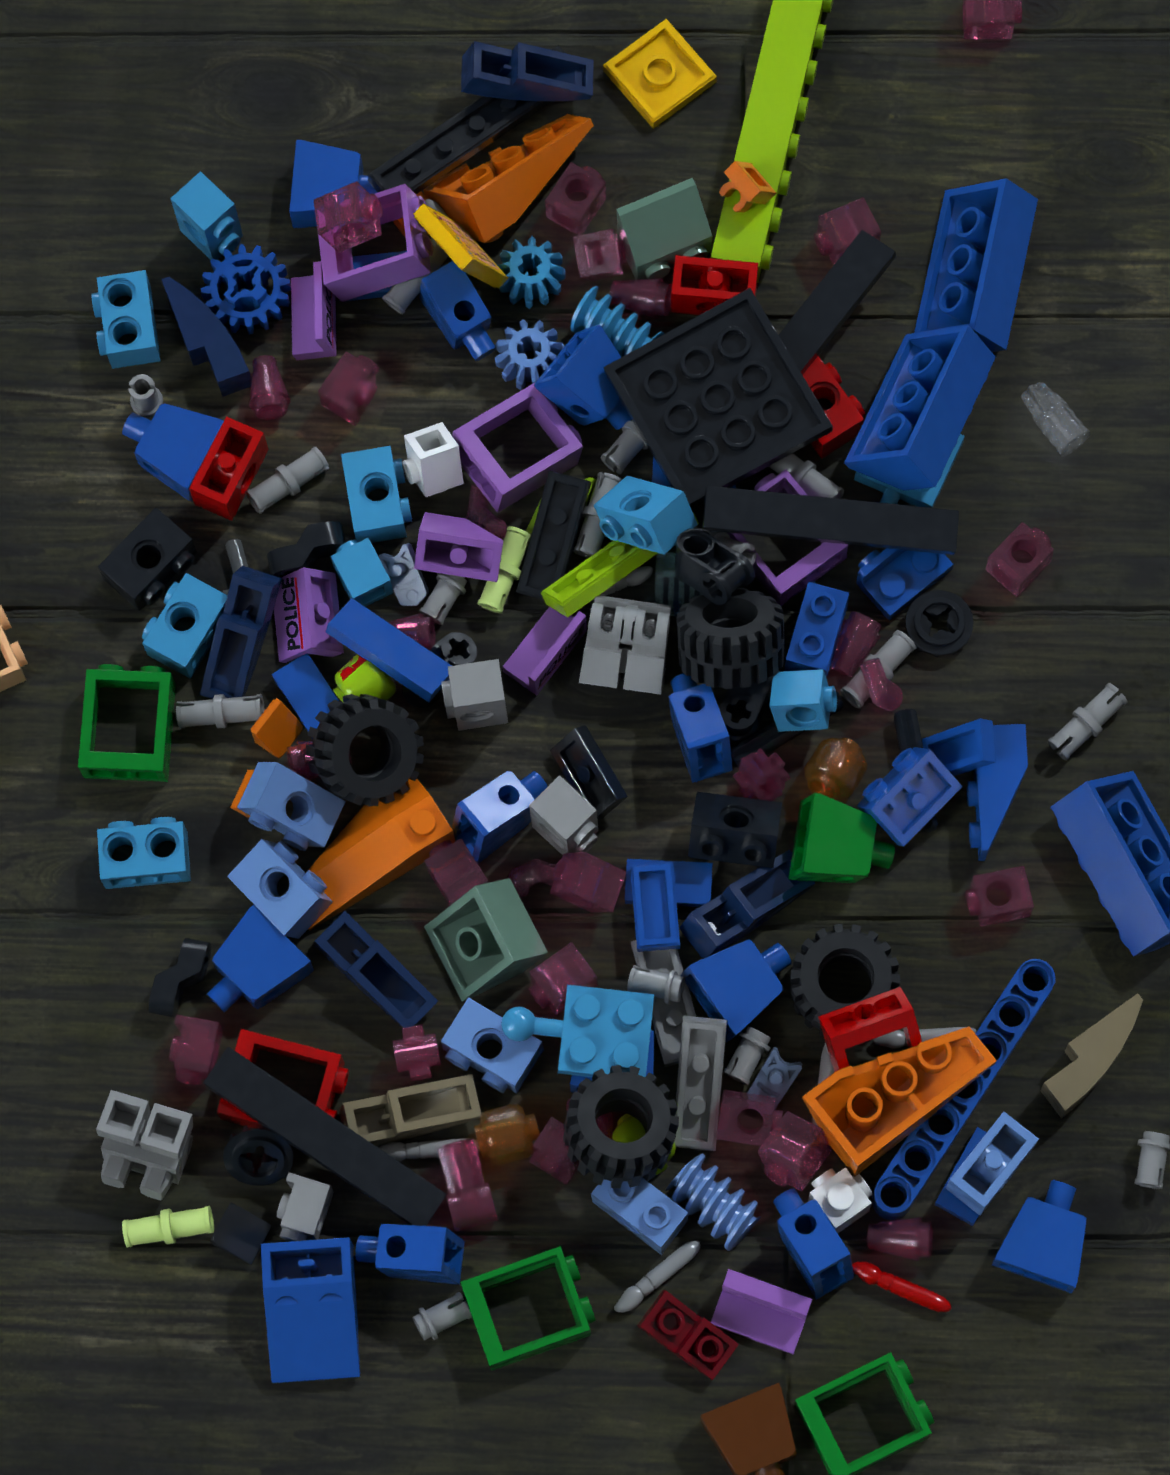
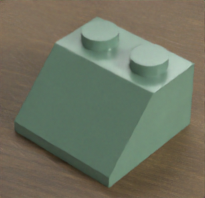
M693 177L616 209L617 240L637 283L646 279L656 281L665 277L674 268L675 255L706 258L712 252L713 236Z
M510 878L474 886L424 926L461 1001H466L468 997L473 998L523 973L548 954Z

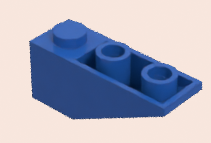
M1025 724L993 725L996 762L973 770L974 781H967L968 807L975 806L976 822L969 823L970 848H978L979 861L986 860L1025 777L1028 767Z

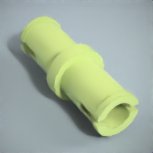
M507 526L503 539L498 581L486 582L482 595L477 602L479 606L494 613H503V608L513 582L520 579L522 571L519 567L530 542L531 534L517 527Z
M204 1206V1208L172 1212L169 1208L161 1210L160 1215L123 1220L124 1242L127 1248L133 1245L165 1241V1244L168 1245L176 1243L177 1238L214 1233V1219L211 1207Z

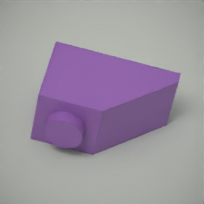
M425 512L418 534L414 569L497 582L504 540L466 518Z

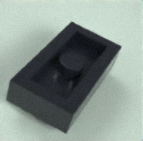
M586 725L574 728L550 750L569 784L597 810L598 820L603 819L628 797Z

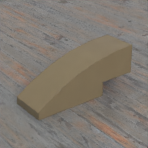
M1138 993L1068 1043L1064 1052L1072 1063L1045 1081L1040 1090L1061 1118L1089 1095L1104 1078L1119 1056L1136 1022L1143 1002Z
M472 1074L389 1090L386 1095L345 1102L339 1110L341 1123L376 1147L433 1133L482 1117Z

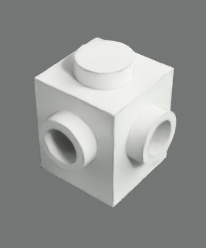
M443 422L404 435L407 460L403 461L405 475L410 484L416 483L425 497L464 484L459 445Z
M846 1167L837 1174L831 1168L811 1183L815 1189L810 1192L808 1201L816 1199L837 1233L870 1211L872 1203L868 1197L873 1195L870 1187L860 1174L854 1177Z

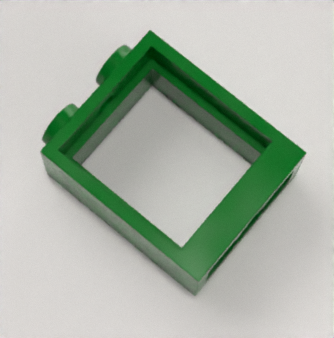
M102 664L98 666V669H86L78 768L83 778L168 782L176 683L171 672H166L164 668L158 666H143L140 668V671H125L122 666L114 664ZM100 687L159 690L154 754L94 751Z
M561 1246L460 1282L491 1371L591 1336L588 1324L596 1322L588 1296L579 1299L574 1282L581 1280L573 1254L564 1257ZM556 1267L576 1325L503 1351L483 1292Z
M891 1352L795 1399L794 1406L829 1475H855L931 1436L932 1432L929 1426L935 1423L932 1414L923 1399L916 1402L909 1388V1385L914 1383L913 1377L904 1360L895 1361ZM884 1372L913 1431L847 1464L818 1405Z

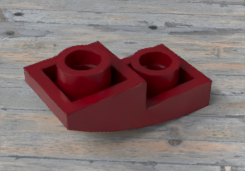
M662 1290L637 1325L649 1336L710 1380H714L739 1345L710 1321L697 1315L666 1290Z

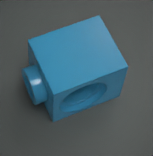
M369 538L360 542L357 539L350 540L339 546L336 553L331 555L334 570L349 599L353 598L366 607L394 593L391 580Z
M824 669L778 672L773 677L769 707L778 732L828 729L830 712H835L837 709V694L835 687L828 685Z

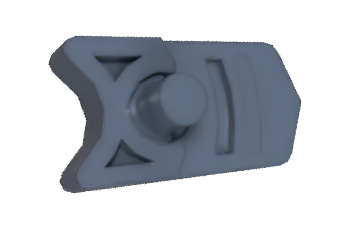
M410 543L403 544L396 556L386 553L378 556L391 580L392 588L400 605L417 606L429 595V589L421 570L414 569L416 555Z
M777 1047L772 1048L746 1094V1098L753 1108L757 1111L772 1113L802 1069V1063L785 1062L780 1057Z

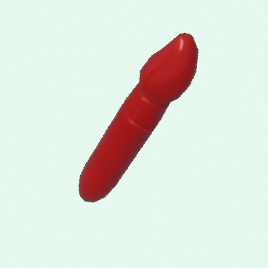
M852 1263L853 1273L869 1285L877 1284V1286L886 1291L889 1290L893 1294L937 1312H948L952 1309L950 1302L945 1297L893 1274L882 1272L878 1266L872 1263Z

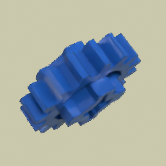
M244 244L239 245L238 254L232 255L228 249L223 250L225 260L220 262L212 258L210 263L214 273L203 272L202 275L204 283L208 285L201 288L203 300H208L205 305L214 314L216 313V317L223 325L227 321L230 322L232 333H236L240 325L246 326L248 334H253L254 325L259 323L265 330L269 329L268 318L272 316L274 319L281 320L282 314L279 306L284 307L290 304L289 296L286 292L291 291L290 279L285 278L288 275L285 265L280 264L276 266L277 258L273 252L264 258L261 246L258 245L252 253H247ZM269 278H271L273 281V291L271 296L268 295L267 290L265 289L269 285ZM222 283L225 284L227 289L223 294L225 298L223 301L219 297Z

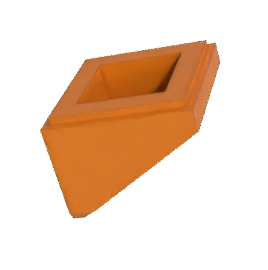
M276 698L272 700L252 726L251 733L256 744L276 758H281L302 732L303 725L283 702Z

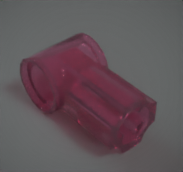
M473 1138L437 1147L449 1192L446 1197L455 1231L498 1221L488 1182L485 1183L480 1158Z

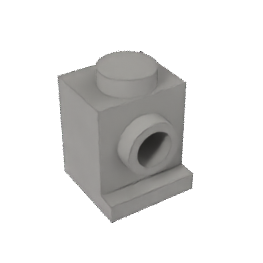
M288 1172L286 1182L292 1188L291 1194L284 1192L277 1210V1218L282 1219L280 1224L282 1230L279 1237L290 1242L305 1241L306 1239L318 1240L334 1191L331 1185Z

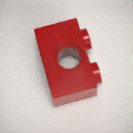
M675 255L671 312L701 315L748 288L752 290L756 297L758 263Z
M818 356L803 374V377L816 399H827L833 404L830 409L824 410L833 425V431L810 443L822 459L858 435L864 422L865 411L854 395L848 397L841 388L842 380L835 367L830 362L824 364Z
M226 416L189 487L196 506L233 521L246 495V491L253 482L269 450L264 432Z

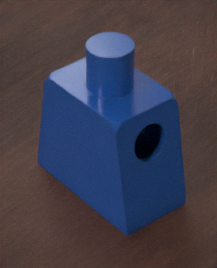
M296 140L289 210L293 228L316 227V213L378 193L368 182V176L363 175L362 158L358 152L305 140Z
M451 261L421 279L419 298L454 350L465 344L475 361L487 357L496 350V346L486 332L490 328L491 315L466 272L462 271ZM459 316H465V317L469 318L470 320H468V321H461V320L457 319V317H459Z
M599 324L576 332L534 384L535 388L580 425L585 426L606 418L615 430H618L627 421L631 420L603 368L621 358L620 354Z
M165 403L159 406L152 420L146 419L134 412L131 413L124 424L122 434L139 442L134 454L138 464L144 470L185 499L193 502L189 487L224 421Z
M684 673L674 677L670 682L673 693L668 696L671 720L692 783L733 771L730 737L711 687L706 686V683L698 685L697 682L691 680V676H686Z
M506 771L457 804L452 824L454 837L476 864L487 858L531 822L529 805L548 787L546 782L536 771L531 772L522 780H519L513 772Z
M253 904L214 955L212 962L224 978L207 993V996L224 1013L241 996L254 1008L260 1009L310 975L314 968L311 961Z
M748 939L691 964L680 975L685 977V983L709 1018L727 1020L725 1039L727 1043L740 1033L784 990L776 974L790 966L792 962L789 954L781 944L776 943L760 953L755 944Z
M1052 1180L1044 1202L1027 1197L997 1252L992 1266L1072 1293L1078 1282L1087 1217L1069 1211L1076 1188L1069 1184Z
M789 1189L777 1196L773 1204L781 1215L777 1220L780 1238L815 1299L817 1300L852 1280L854 1273L851 1254L816 1199L804 1204L796 1189Z
M381 1224L378 1237L364 1235L358 1237L356 1260L357 1262L375 1263L377 1270L392 1278L460 1285L465 1241L447 1227Z

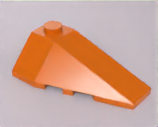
M567 114L524 135L522 138L524 144L520 146H511L505 149L499 147L488 152L491 160L471 170L467 164L453 169L423 190L424 195L427 199L438 203L449 218L460 223L475 241L481 243L493 242L503 235V230L520 218L594 126L591 118Z
M408 779L405 784L409 787V790L403 795L394 792L395 800L386 804L379 801L378 806L364 805L308 869L320 877L327 885L324 893L333 901L308 928L309 931L456 843L452 828L432 796L418 779L416 781Z
M968 1026L920 1042L917 1046L893 1054L890 1052L877 1057L875 1060L837 1070L806 1093L802 1099L828 1144L855 1177L992 1067L997 1060Z

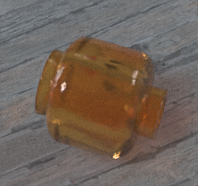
M849 738L824 739L817 746L804 767L807 786L812 793H820L835 800L848 799L866 774L867 761L862 754L860 746Z
M517 1103L483 1112L480 1116V1124L474 1126L482 1158L489 1157L495 1165H503L530 1157L534 1151L533 1141L541 1139L534 1113L525 1115L523 1108Z

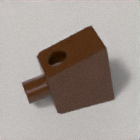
M779 1382L700 1415L704 1429L733 1475H785L780 1464L796 1458V1448Z

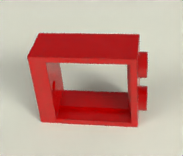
M901 987L818 1016L834 1072L849 1067L845 1049L903 1028L908 1048L917 1046L922 1042L914 1009Z
M244 1029L240 1030L235 1051L253 1064H256L259 1050H264L326 1066L316 1106L337 1119V1111L332 1110L336 1093H344L349 1077V1069L344 1068L345 1062L341 1054ZM220 1098L217 1114L221 1120L243 1126L247 1125L254 1129H259L262 1126L241 1110Z

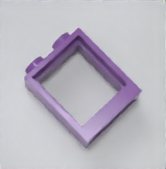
M402 184L316 213L324 285L340 301L344 302L430 274L429 256L433 255L432 242L426 230L414 218V213L423 203L426 205L425 200L421 196H417L406 184ZM403 218L407 252L354 269L350 235Z
M535 383L453 431L452 437L459 445L461 466L497 513L545 485L549 471L563 474L578 465L583 449L582 439L578 431L572 425H567L558 414L557 406L535 388ZM529 410L558 450L514 477L509 478L479 438L522 412Z
M787 469L777 476L774 473L765 476L754 487V490L807 495ZM727 533L731 539L749 543L742 534ZM820 542V546L777 577L757 552L752 566L756 578L773 599L776 600L777 604L782 606L807 588L808 581L815 582L847 558L848 544Z

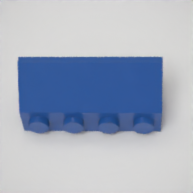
M1007 178L945 190L914 333L969 325L991 352L1007 350L1038 202L1036 197Z
M969 325L905 334L846 457L844 464L849 469L903 491L936 487L996 358Z
M1134 771L1086 781L1051 806L1057 818L1058 826L1070 841L1078 856L1081 868L1088 874L1098 892L1100 903L1109 912L1119 930L1121 941L1129 948L1132 956L1158 950L1170 944V835Z

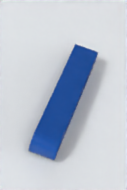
M1030 959L1018 968L976 1032L977 1037L983 1044L994 1046L999 1053L997 1062L972 1082L976 1094L968 1099H963L956 1095L911 1132L877 1182L872 1196V1205L880 1217L887 1220H897L908 1213L1049 998L1055 984V973L1046 961ZM1030 973L1040 975L1045 982V988L1040 991L1029 990L1023 983V977ZM1005 1009H1014L1021 1015L1022 1023L1016 1027H1009L1001 1021L999 1013ZM936 1115H942L950 1120L952 1130L945 1135H938L930 1129L928 1121ZM912 1151L921 1152L928 1159V1167L922 1171L911 1170L905 1163V1156ZM889 1187L897 1188L903 1193L905 1202L897 1208L886 1206L881 1199V1192Z

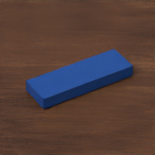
M353 598L347 602L327 625V634L374 664L377 668L427 702H430L442 689V681L450 680L448 666L452 665Z

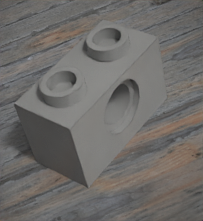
M499 659L448 666L450 680L441 682L447 718H456L458 731L508 723Z
M560 775L529 805L532 827L568 861L576 853L583 856L597 842L598 837L595 835L598 832L597 810Z

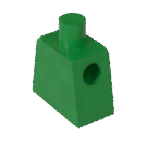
M815 792L800 801L789 879L797 881L856 883L868 877L871 865L888 869L894 858L895 847L894 844L875 840L877 822L870 814Z

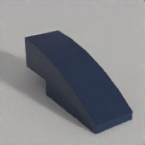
M474 41L462 56L461 92L484 97L521 101L587 100L593 96L594 60L520 42L511 50Z
M171 277L162 279L167 298L193 366L209 361L222 397L253 386L244 358L222 322L190 290Z
M241 566L233 574L224 612L217 621L200 691L201 696L213 699L214 695L224 694L225 698L245 696L264 643L282 578L245 566Z
M790 850L775 858L774 868H757L730 884L721 895L688 915L679 929L702 959L725 950L813 887L814 881L789 879L792 852Z
M346 911L312 943L352 983L407 1032L438 1002L378 940L375 941Z

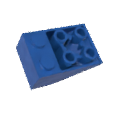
M347 1237L261 1244L263 1295L272 1384L361 1377L354 1245L351 1239Z

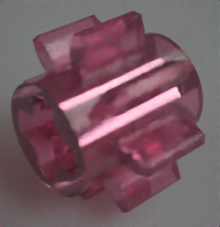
M758 749L756 753H751L745 758L743 757L739 766V772L733 776L740 785L739 791L744 798L753 799L756 796L759 800L772 801L782 796L785 781L790 780V775L783 768L785 763L775 752L768 758L762 749Z
M422 1025L402 1028L403 1039L393 1041L398 1073L409 1071L411 1081L431 1078L430 1067L441 1065L436 1033L424 1035Z

